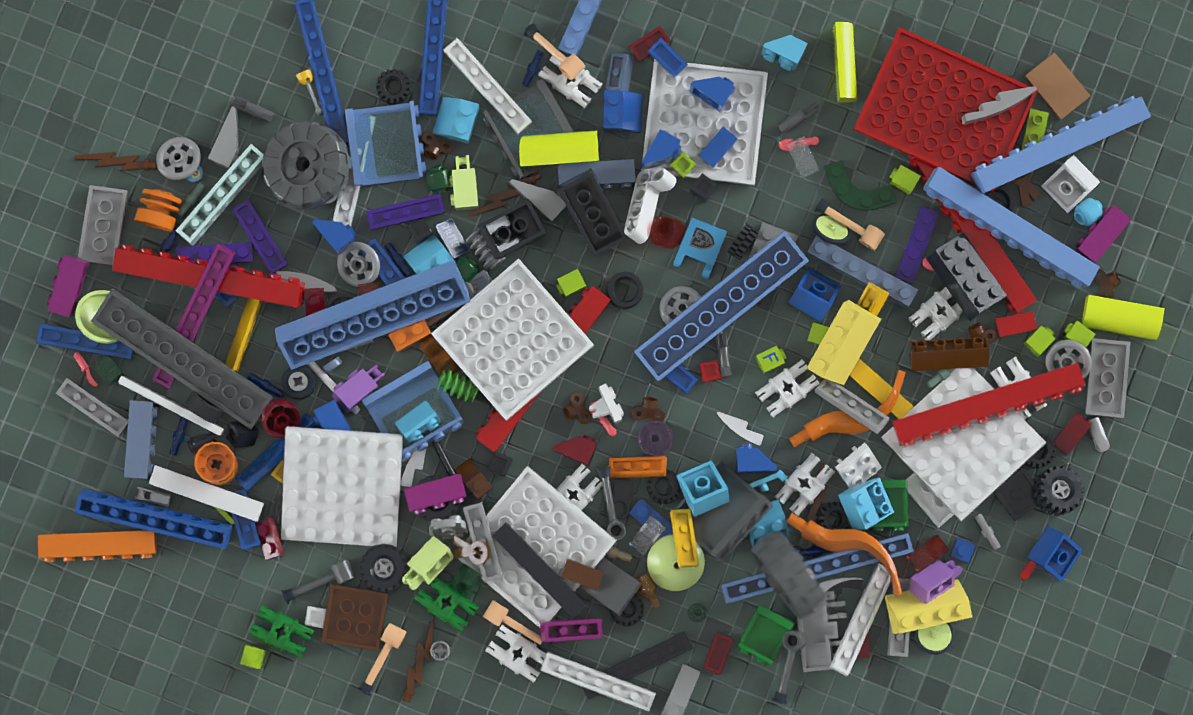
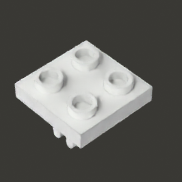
M607 384L599 386L602 398L589 407V411H596L592 417L599 418L610 415L614 425L622 422L624 413L620 404L616 405L613 400L616 396L612 387H607Z
M865 443L859 448L852 447L851 449L854 452L843 461L840 458L837 460L839 464L835 468L848 488L867 481L882 468L869 446Z

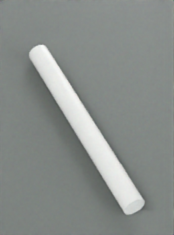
M315 362L306 364L333 392L335 391L333 388L337 384ZM356 406L351 411L356 415L361 409Z

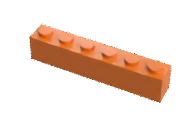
M152 531L38 535V558L44 559V562H56V558H63V561H75V557H83V561L94 560V557L102 556V560H113L114 556H121V559H133V555H141V558H152V554H157V532Z

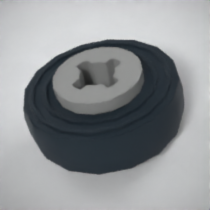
M300 366L293 370L289 367L282 376L281 385L289 397L304 399L313 393L316 387V378L314 373L306 366Z

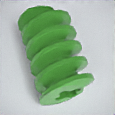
M448 369L446 372L443 370L436 386V390L443 386V393L450 389V396H453L456 392L457 399L464 396L465 403L469 399H471L472 403L478 392L477 386L473 384L470 378L467 381L464 375L459 378L458 372L452 375L451 369Z

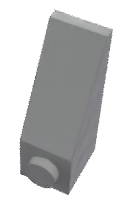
M231 107L208 157L211 162L227 169L239 158L238 111L234 107Z
M514 179L508 182L526 200L528 199L531 205L549 222L553 221L566 207L559 192L555 193L554 191Z
M682 665L661 715H683L700 671L687 665Z

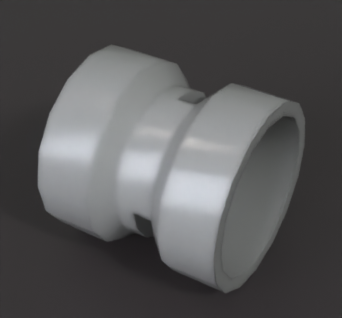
M437 641L431 646L430 652L434 659L439 661L445 660L450 655V647L446 642Z

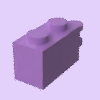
M377 365L367 372L364 369H361L359 372L355 370L348 376V381L345 383L340 382L333 388L335 391L332 397L346 414L361 403L362 399L377 389L378 385L376 383L385 376L384 373L377 369ZM370 374L375 377L374 380L369 376Z
M938 560L911 577L910 592L927 604L954 586L955 578L961 574L962 567L956 566L953 560L945 564Z

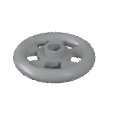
M185 137L169 139L159 148L156 156L158 170L163 176L171 180H183L190 177L196 172L201 161L199 147L194 141ZM183 145L189 147L187 152L181 149ZM174 146L176 150H173L170 154H168V149ZM177 156H181L179 160H175ZM188 157H193L192 164H186ZM169 159L171 165L165 167L164 161ZM175 167H183V172L175 173Z
M353 242L338 255L337 269L341 278L347 284L353 287H366L377 278L380 271V261L372 247L362 242ZM360 250L367 253L366 257L359 255ZM349 252L354 255L350 261L346 258ZM358 261H359V262L361 263V265H362L361 268L358 267V265H357V262H358ZM368 262H372V270L367 269ZM348 266L350 270L353 272L351 275H349L345 269ZM364 273L365 279L359 280L358 274Z
M688 286L671 288L663 295L660 301L659 311L662 320L667 325L672 321L669 317L671 312L678 316L682 313L679 310L680 305H684L687 309L691 303H694L702 296L695 289ZM681 293L688 294L689 300L680 299ZM671 298L676 300L673 307L668 305Z
M1059 341L1052 345L1046 354L1048 372L1059 369L1054 367L1053 361L1059 360V368L1078 362L1083 363L1084 366L1081 370L1083 379L1090 372L1092 365L1090 353L1085 346L1077 341ZM1064 348L1066 352L1060 356L1057 351ZM1074 349H1076L1081 354L1079 357H1077L1074 353L1071 352ZM1066 359H1071L1072 363H1067Z

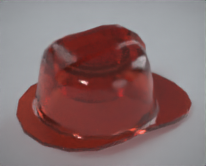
M656 216L653 218L648 238L657 246L673 249L682 243L685 236V227L677 219L667 216Z

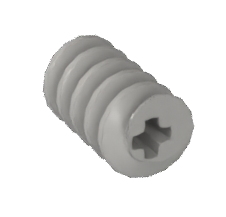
M477 230L467 238L466 243H472L470 249H477L474 255H481L479 262H485L483 265L484 269H493L506 259V257L495 260L480 230Z

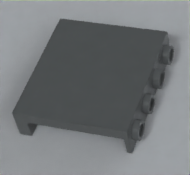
M719 460L714 465L728 488L730 502L695 517L691 511L695 541L722 563L773 505L765 496L759 494ZM685 497L673 510L690 509Z

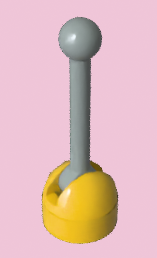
M309 69L297 74L296 77L300 84L307 86L316 108L315 113L321 115L323 113L322 108L319 107L310 86L313 77Z

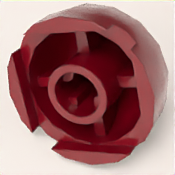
M286 399L270 401L264 407L261 414L262 426L267 434L273 438H285L286 427H299L301 420L297 408Z

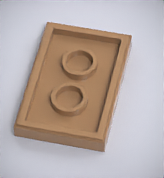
M1055 52L1024 76L1031 86H1036L1037 93L1060 121L1090 97V94Z

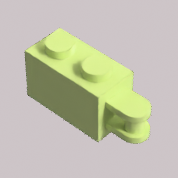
M469 155L461 158L455 156L457 170H452V175L450 176V187H453L454 194H450L451 206H455L456 211L478 209L475 168H470ZM459 165H467V169H460Z
M433 536L407 563L410 570L404 575L402 582L409 584L412 590L418 588L423 581L429 585L453 560V553L445 544Z

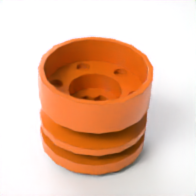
M143 189L142 194L149 197V199L140 198V202L147 205V208H137L134 221L156 229L173 232L176 219L170 216L169 213L179 212V209L172 206V204L181 205L182 200L162 190Z
M211 442L203 445L195 456L194 465L196 472L208 484L214 486L229 484L238 472L236 456L227 445L221 442ZM217 461L220 464V469L218 470L214 468V463Z

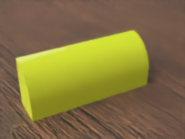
M835 22L833 39L837 103L857 102L853 24Z
M597 131L522 136L519 146L520 166L599 161Z
M1088 295L1085 299L1081 324L1090 329L1157 340L1161 331L1165 308Z

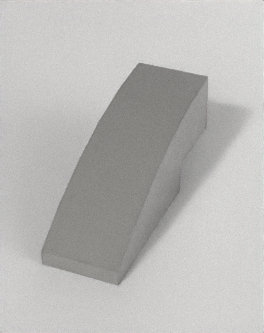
M277 271V274L282 275L281 278L289 279V277L299 278L300 282L305 283L304 289L324 288V294H337L335 287L313 276L290 271Z

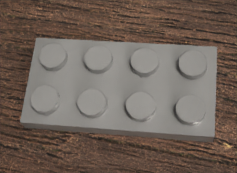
M89 185L78 258L90 261V263L113 266L115 248L120 247L128 197L127 190Z
M1096 338L1091 340L1090 356L1092 365L1087 381L1085 415L1124 418L1131 342Z

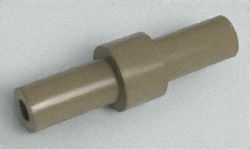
M611 547L605 554L608 558L614 560L617 558L631 562L632 555L618 551L614 547Z

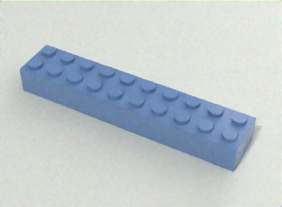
M783 231L635 349V354L655 379L660 381L809 262V260L786 231Z
M452 260L275 328L276 341L291 370L466 304L470 302L468 289L455 261Z

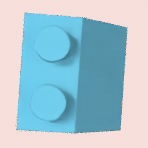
M443 97L432 133L469 144L479 112V104L458 98Z
M434 234L403 256L415 274L454 260Z
M712 460L677 475L685 500L694 517L730 502L728 488Z

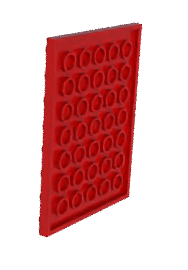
M899 27L853 130L935 168L941 167L953 176L975 185L971 177V173L976 171L975 167L986 163V166L993 164L991 160L1001 155L1003 159L1009 156L1008 152L1013 149L1038 90L1018 105L999 115L980 122L963 125L961 118L964 114L978 112V107L982 103L996 101L995 96L999 92L1030 86ZM995 188L988 192L993 193Z

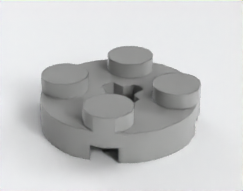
M456 515L444 520L432 519L429 532L431 537L437 538L438 535L442 536L443 540L454 539V536L463 537V532L467 534L468 525L466 521L461 520V517Z

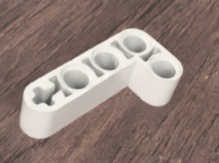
M663 167L644 169L636 178L624 233L638 244L644 243L649 237L659 192L669 191L676 184V177Z

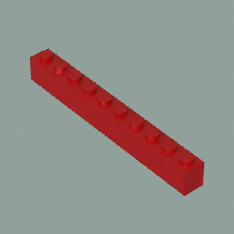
M909 156L911 159L909 160L910 165L914 170L917 169L921 174L920 180L925 185L932 171L936 168ZM934 199L942 205L941 211L952 220L953 223L951 225L955 232L965 235L1007 296L1004 298L1006 301L1005 306L1009 312L1017 314L1037 301L989 230L979 228L973 220L961 217L958 211L949 209L943 205L942 201Z
M122 244V246L115 248L112 271L197 287L208 263L204 259L193 261L184 255L173 257L170 256L171 253L159 251L158 254L153 253L152 249L149 248L138 250L133 249V245ZM233 266V268H228L217 292L298 308L302 305L305 283L300 282V279L295 277L284 279L279 274L270 273V276L263 275V271L260 270L248 272L244 271L243 267Z
M594 286L590 289L586 288L580 296L583 298L580 303H574L569 310L571 313L569 317L585 335L611 302L610 298ZM540 393L507 421L498 411L493 409L487 417L489 422L485 426L482 424L475 434L478 435L476 440L492 452L497 451Z
M1078 363L901 418L892 421L899 446L910 447L916 444L915 441H929L934 439V435L938 434L945 436L951 434L953 429H967L971 427L972 423L978 422V424H983L990 421L989 418L994 416L1002 418L1013 410L1021 412L1027 409L1026 406L1032 404L1034 407L1040 406L1045 403V400L1051 398L1055 401L1063 398V395L1071 393V395L1078 394L1085 387V382Z

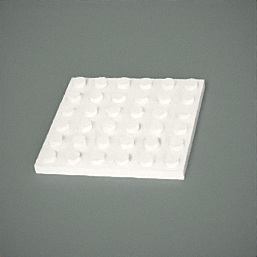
M654 59L643 158L659 130L662 129L680 139L681 151L679 155L684 152L696 164L685 178L698 179L703 173L712 181L754 186L768 72L687 63L688 66L673 78ZM719 76L722 79L726 77L734 83V94L720 113L689 92L692 81ZM724 126L738 140L715 167L712 168L699 157V154ZM672 158V160H671L670 163H667V164H664V165H660V166H656V167H663L665 170H667V171H668L669 173H671L673 176L680 177V176L669 166V165L675 160V159H673V158Z
M517 259L475 295L470 302L466 303L431 333L506 421L594 346L520 259Z
M958 368L950 374L949 378L945 381L943 380L910 410L905 417L984 393L994 388L974 368ZM1015 410L1008 412V415L1002 418H997V416L989 418L990 421L983 424H978V422L972 423L971 427L960 430V428L953 429L951 434L945 436L941 434L934 435V439L929 441H915L916 444L910 447L899 446L893 427L881 437L961 522L1046 444V441Z
M286 427L281 540L365 546L389 544L397 547L403 435Z
M528 466L486 515L491 535L507 522L560 577L568 558L594 568L617 541ZM471 535L466 540L470 544H472ZM493 538L503 577L487 581L486 583L540 628V622L550 621L560 610L561 606ZM469 557L457 558L483 580L479 565L473 564ZM562 578L574 591L580 585Z

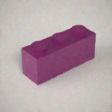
M1115 205L1110 209L1106 207L1103 210L1102 219L1098 223L1094 222L1089 227L1088 231L1090 233L1086 238L1082 236L1076 243L1078 248L1075 252L1096 263L1132 219Z
M64 255L63 258H60L57 266L59 273L58 276L54 277L52 283L54 290L47 300V305H49L47 311L69 318L74 316L90 261L71 255Z
M461 474L404 489L410 512H415V515L426 512V508L432 506L434 509L445 507L444 503L452 501V504L463 502V498L467 497Z
M584 618L540 622L541 641L555 642L603 638L602 619Z

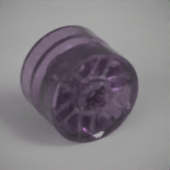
M650 421L644 424L638 433V446L647 456H662L669 451L672 445V431L661 421ZM652 436H658L659 441L653 442Z

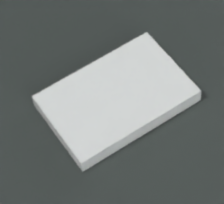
M915 473L906 479L908 481V494L937 528L954 515Z

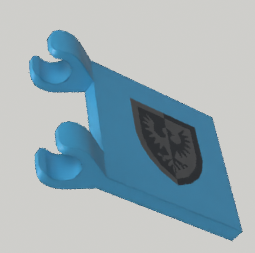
M691 218L673 265L679 268L684 256L690 257L706 264L702 277L708 279L727 231Z

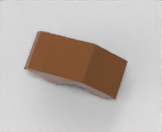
M433 335L418 344L440 376L443 370L446 372L448 369H451L452 374L459 370L451 356Z

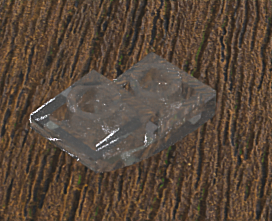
M650 516L630 541L629 545L644 556L665 530V527Z

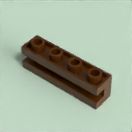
M987 337L910 341L911 353L909 360L912 371L988 367L989 365Z

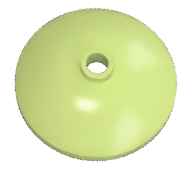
M97 290L88 293L79 301L75 311L77 326L86 337L95 342L106 344L119 341L118 339L91 322L110 292Z
M673 534L658 539L649 550L647 556V569L652 580L661 588L669 591H682L693 586L700 579L705 566L704 554L699 544L696 542L699 561L697 567L674 568L677 556Z

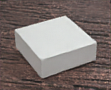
M308 606L304 625L324 628L327 609Z

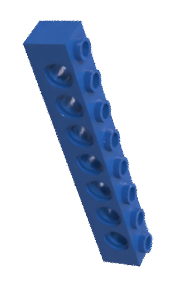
M83 489L78 494L75 513L223 549L230 543L233 525L87 489Z

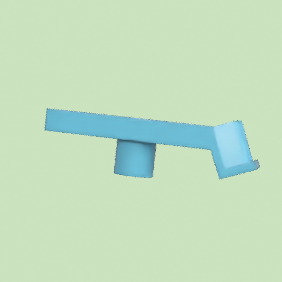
M779 470L777 473L749 485L752 488L758 486L762 493L769 490L766 482L776 478L783 482L788 475L786 476Z

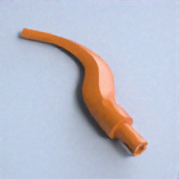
M898 371L891 394L876 408L886 416L897 401L906 374L905 371ZM833 411L803 425L805 429L791 436L789 440L795 448L809 439L815 441L828 433L858 434L870 429L843 411Z
M793 513L790 515L786 523L801 531L803 538L820 548L832 552L862 549L873 554L887 569L895 596L902 594L894 563L886 549L874 537L866 532L855 529H826L812 520L808 523Z

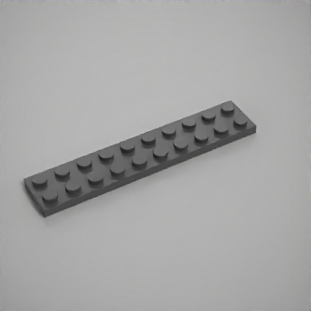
M114 289L110 290L91 322L250 429L254 427L262 414V410L273 398V396Z

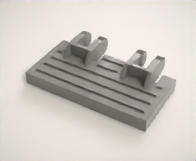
M834 591L824 592L827 600L835 599ZM845 601L826 602L804 619L797 617L798 630L806 636V644L801 649L803 672L831 670L830 665L836 654L833 651V646L840 645L841 640L831 641L832 638H839L837 621L829 622L828 619L846 618L847 615L844 612L829 615V607H843Z

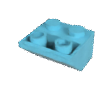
M788 35L765 43L761 54L764 55L763 58L767 61H776L785 70L791 71L792 69L795 71L808 43Z
M425 400L395 422V424L409 444H412L424 438L423 435L428 431L433 432L436 430L441 421Z
M880 478L852 486L838 495L852 529L866 530L894 513Z
M779 500L770 502L773 505L772 508L748 533L752 547L763 537L774 531H779L791 542L785 515Z

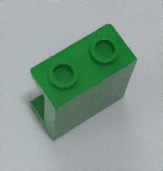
M881 480L894 513L869 528H873V531H885V528L892 527V531H904V527H909L908 481Z
M759 605L737 645L740 647L739 652L748 657L750 654L758 657L756 661L765 666L768 663L772 665L783 644L784 634L791 630L794 623Z

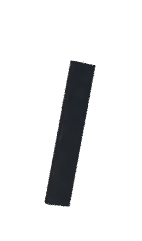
M507 522L492 535L573 619L587 606L582 598Z
M683 631L601 672L627 681L693 648ZM582 686L588 699L601 694Z

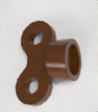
M426 132L422 136L423 144L427 145L424 154L429 159L437 160L440 153L449 154L453 150V144L450 141H440L432 132Z
M1098 269L1097 273H1100L1102 277L1098 279L1095 275L1093 281L1100 284L1101 297L1112 299L1115 296L1113 288L1120 285L1121 281L1115 271L1106 274L1103 269ZM1106 290H1109V291H1110V295H1109V296H1107V295L1105 294V291H1106Z
M980 322L968 327L970 338L987 337V334L991 333V337L987 338L988 343L996 339V332L991 328L984 330Z
M579 392L572 393L569 397L571 404L563 407L566 419L571 421L577 418L581 424L589 423L592 416L583 407V395ZM575 397L579 399L578 402L574 400ZM583 414L586 415V417H587L586 419H583V418H582V415H583Z
M643 397L642 406L638 405L632 409V417L634 419L642 420L645 417H649L656 423L664 420L665 413L662 409L657 408L658 399L654 397ZM636 411H641V415H637ZM659 413L661 416L657 418L655 414Z

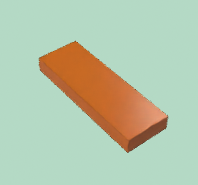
M666 456L609 458V466H611V476L609 478L666 476L667 458Z

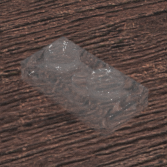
M804 135L786 143L801 178L819 171Z

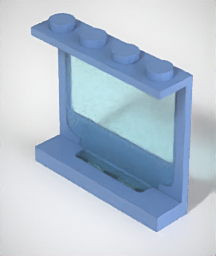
M409 101L410 103L357 110L352 108L345 109L355 187L423 178V174L426 173L425 162H421L420 155L424 154L423 143L418 141V136H421L420 124H416L415 117H419L418 105L414 106L413 101Z
M429 361L362 399L380 432L385 434L403 435L395 422L425 400L441 421L439 427L433 432L428 431L423 435L424 438L409 444L403 435L402 461L411 458L412 453L417 450L419 452L425 450L432 441H440L447 432L457 431L462 427L461 424L464 423L447 392L443 393V386L436 390L439 378Z

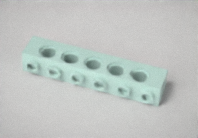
M250 144L178 227L176 232L194 246L262 167L263 153Z

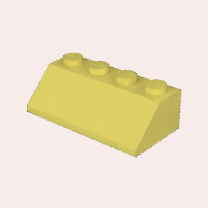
M845 301L807 369L824 379L844 385L881 319L852 301Z
M958 579L954 581L952 588L927 604L911 593L910 590L903 591L901 595L897 596L895 594L885 595L893 634H901L972 617L969 599Z

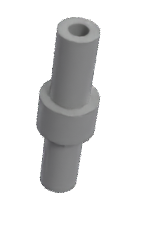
M980 513L974 518L982 529L981 533L984 538L987 537L993 549L996 550L1001 547L993 534L994 530L991 526H988L982 514Z

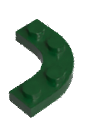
M843 160L824 166L834 194L841 202L857 210L871 211L897 203L891 184L874 190L864 191L851 183Z

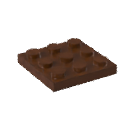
M331 584L321 642L379 651L389 594Z

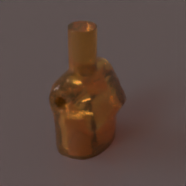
M648 572L635 578L642 583L637 593L644 598H649L653 608L659 607L661 604L655 595L657 588Z

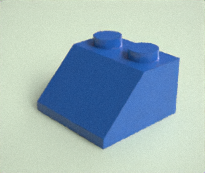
M719 76L692 81L689 92L721 113L733 96L735 87L731 80L726 77L722 79Z
M604 90L603 132L641 133L642 94L621 90Z
M660 129L641 162V168L644 170L670 163L672 158L676 160L681 151L680 139Z
M314 220L312 222L338 255L351 243L357 242L355 239L357 235L349 224L345 226L342 222Z
M808 267L788 303L822 322L842 286Z
M335 400L314 410L316 415L313 416V419L319 428L352 431Z
M752 444L740 445V448L735 450L736 474L777 471V466L758 448H752Z
M1048 525L1027 558L1062 582L1083 550L1064 533Z

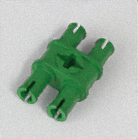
M436 577L433 580L435 583L431 582L429 586L439 592L438 595L440 596L438 599L432 598L421 589L418 594L423 596L424 599L416 595L414 600L428 608V613L434 614L443 621L442 623H449L462 632L464 628L458 623L466 627L468 622L456 615L454 609L460 607L473 617L475 612L469 607L477 611L479 606L467 599L465 593H461L454 588L450 582L445 583ZM451 597V607L446 606L443 608L442 600H447Z
M262 605L259 610L265 612L266 615L258 612L257 617L272 623V628L267 630L253 623L251 628L258 632L250 629L248 634L263 640L265 645L268 644L280 650L281 653L286 651L301 659L303 654L296 650L305 652L306 647L292 642L290 637L296 634L310 641L311 636L305 634V632L313 635L314 630L300 624L298 619H292L282 614L281 611L276 613ZM282 627H284L286 635H281V637L279 638V633L277 632V629H282Z

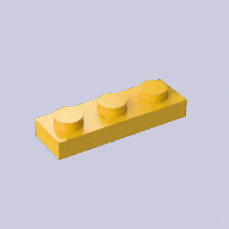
M672 510L670 516L678 568L697 567L699 561L691 510Z

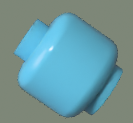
M1087 198L1075 207L1074 217L1080 225L1091 226L1102 218L1103 206L1098 200Z

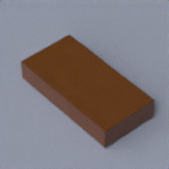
M568 558L561 577L598 590L604 572Z

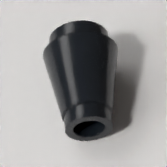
M213 432L191 437L187 441V445L191 453L195 455L203 445L217 442Z

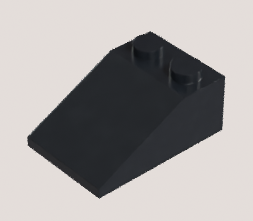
M528 199L477 225L495 260L546 236V231Z

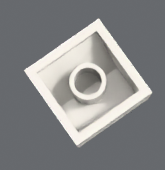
M1073 155L1041 187L1068 213L1100 182Z

